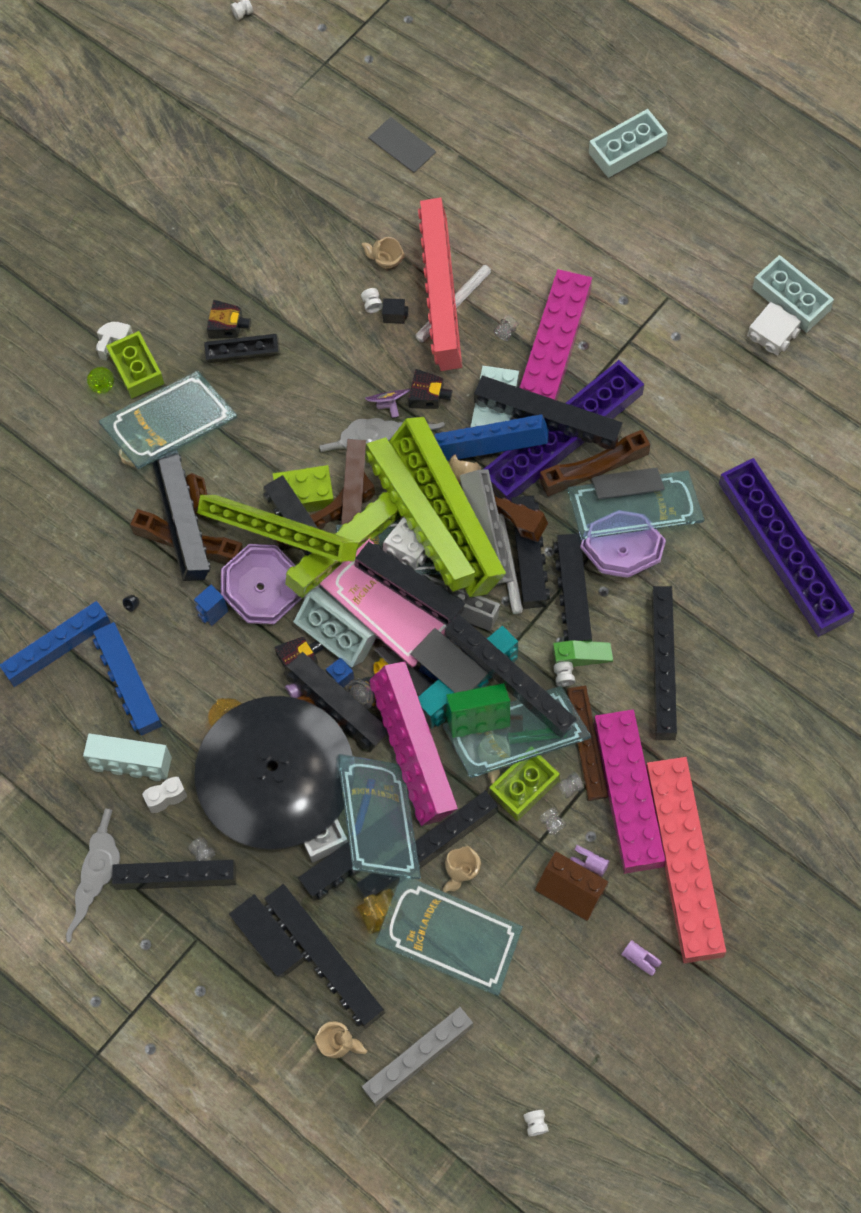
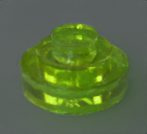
M105 367L94 368L87 376V384L95 393H106L113 387L115 382L113 373Z

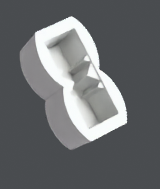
M179 777L169 778L161 785L148 788L142 794L151 813L161 812L169 804L180 803L187 797Z

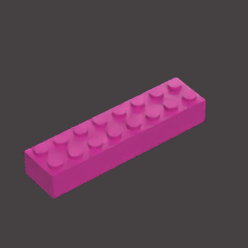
M557 269L520 388L557 400L591 292L592 277Z
M406 662L385 665L370 679V688L375 694L376 704L381 711L383 725L387 728L389 742L394 748L396 762L400 765L402 779L407 785L409 799L413 802L417 820H419L421 826L440 822L458 809Z
M634 709L595 715L594 726L623 872L626 874L663 868L665 857Z

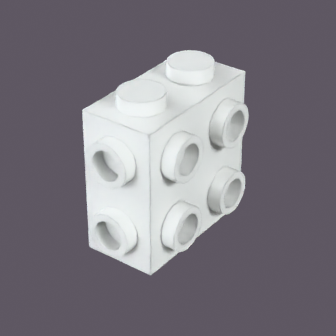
M770 302L751 324L747 336L753 342L765 347L768 352L778 355L781 351H785L788 348L789 341L792 338L795 339L801 330L799 329L801 321L795 315L784 311L781 306Z
M403 517L385 539L383 551L389 555H395L400 562L412 566L415 570L419 565L424 564L427 555L425 548L417 541L414 531L409 529L407 521Z

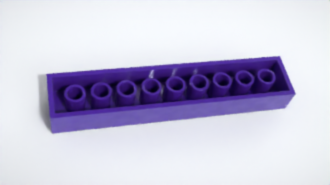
M618 360L568 400L566 404L613 419L643 395L644 383ZM549 430L548 444L505 451L483 470H489L493 493L500 499L506 498L511 501V498L518 497L539 480L541 471L557 465L582 445L584 441L577 437H569L557 430Z
M752 458L722 473L719 485L817 637L851 621L855 611L755 459Z

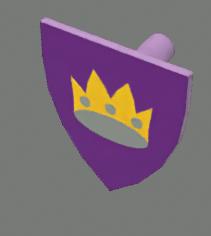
M410 389L385 392L366 397L365 399L370 402H377L378 409L390 408L391 416L397 417L399 414L395 399L408 393Z

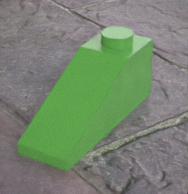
M565 641L553 643L555 664L571 662L573 667L613 662L611 644L608 642Z

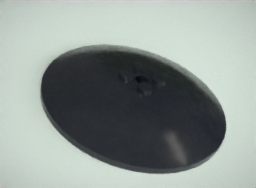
M261 697L231 709L209 730L196 758L194 774L196 792L206 816L228 838L255 849H289L315 839L325 832L341 815L348 802L344 773H348V768L354 765L353 755L343 730L321 708L293 697ZM272 762L278 764V768L275 771L267 769V766ZM354 768L351 769V776H347L349 795L351 794L354 782Z

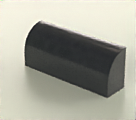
M255 894L229 913L230 917L278 978L289 974L306 961L298 948Z

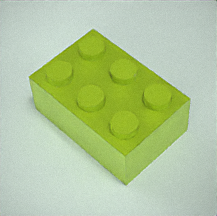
M140 331L106 345L109 356L131 399L165 384L162 374Z
M328 465L273 473L274 480L282 475L285 477L307 512L322 510L334 501Z
M531 747L526 753H529V752H532V751H535V750ZM536 752L519 758L489 787V795L518 821L559 782L560 773Z

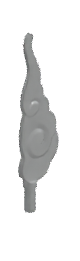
M380 418L355 420L341 433L340 440L319 445L320 451L346 450L347 439L366 440V443L386 437L389 441L403 422L384 421ZM445 423L428 425L431 430H437L444 427Z
M105 808L100 827H98L97 832L90 839V850L83 862L81 883L75 894L76 914L66 933V940L69 943L72 940L73 931L85 918L94 898L101 893L103 886L111 881L112 864H119L120 853L116 847L115 840L107 833V827L112 814L110 809Z

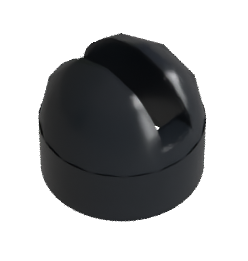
M129 595L122 601L125 609L130 612L135 610L140 603L139 598L135 597V595Z

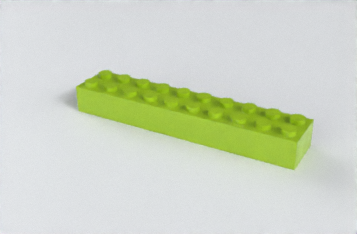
M407 418L389 442L474 569L473 585L465 587L469 597L487 595L505 576L506 572L425 418Z

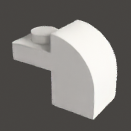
M109 322L98 330L97 335L100 341L97 343L96 351L100 359L107 361L109 357L106 345L133 334L130 325L120 322Z

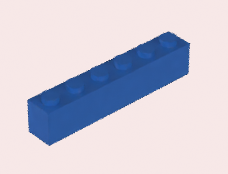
M536 415L436 433L435 439L446 460L450 461L454 454H456L458 459L548 444L549 430L543 415Z
M95 601L1 663L0 667L13 687H16L93 636V631L109 625L111 622L100 604Z
M115 622L93 631L96 638L92 640L97 650L101 649L103 652L100 657L104 666L109 665L110 671H108V675L111 681H116L118 685L115 690L119 698L123 697L126 702L122 704L126 714L131 713L133 720L130 723L134 731L138 730L142 736L162 727L161 721Z

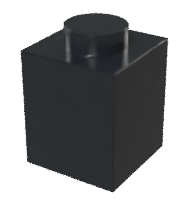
M383 298V323L405 324V317L409 315V306H405V299Z

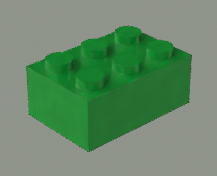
M504 683L446 694L447 721L452 738L510 727V699Z

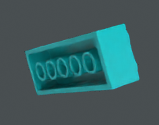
M502 625L487 639L511 661L515 662L518 658V641ZM487 674L474 689L486 687L489 683L488 680L492 677ZM437 680L418 696L427 724L431 729L435 726H440L445 721L447 716L446 694L454 693L440 680Z

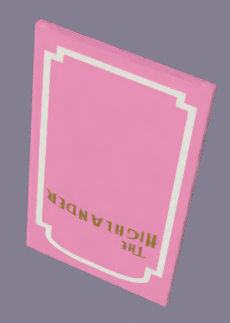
M370 539L365 541V543L357 549L356 557L364 548V546L368 543V541L372 544L374 543ZM355 561L343 562L320 583L326 591L412 668L416 666L418 661L410 653L434 628L443 635L445 633L446 625L356 568Z

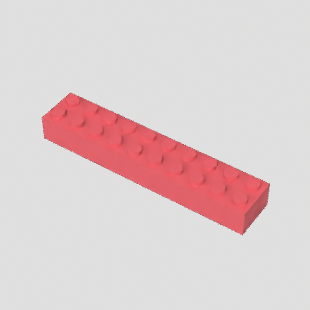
M440 197L420 201L421 208L418 209L419 219H421V223H419L420 232L423 236L421 238L422 249H424V253H422L425 264L424 275L425 279L427 278V283H425L426 293L428 294L427 306L430 309L428 319L431 328L429 330L431 340L433 339L431 350L434 355L435 364H439L441 371L462 368L448 223L442 198Z
M687 757L648 762L646 770L665 857L664 867L683 964L723 958L726 954V947Z

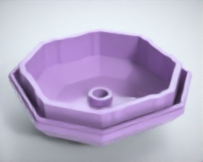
M618 511L586 526L589 532L584 533L580 548L602 574L629 578L661 562L666 540L654 526L650 525L651 522L644 515ZM643 525L648 526L644 528L591 535V533L593 532H601Z
M248 544L221 569V595L247 623L275 624L302 599L285 584L286 572L290 567H295L296 565L276 545ZM261 584L264 589L259 590L257 585Z

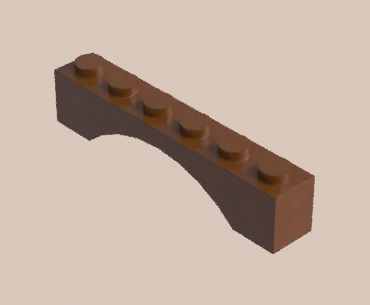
M639 430L617 442L615 450L606 449L590 458L574 463L555 465L541 471L540 483L549 497L649 455L651 444L643 430Z
M365 472L362 502L371 500L375 495V486ZM344 487L331 504L310 515L318 529L321 530L327 523L332 520L335 521L342 516ZM272 539L281 551L292 547V545Z
M495 497L498 514L511 521L518 529L521 537L538 542L548 525L545 514L540 510H531L523 504H514L506 498L500 499Z
M137 509L130 523L133 534L174 547L167 521L155 514ZM202 535V543L206 547L207 559L227 564L244 549L241 542L225 537Z

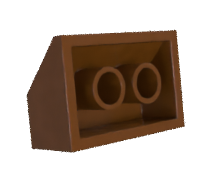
M555 851L535 891L583 920L588 921L608 888L609 882Z

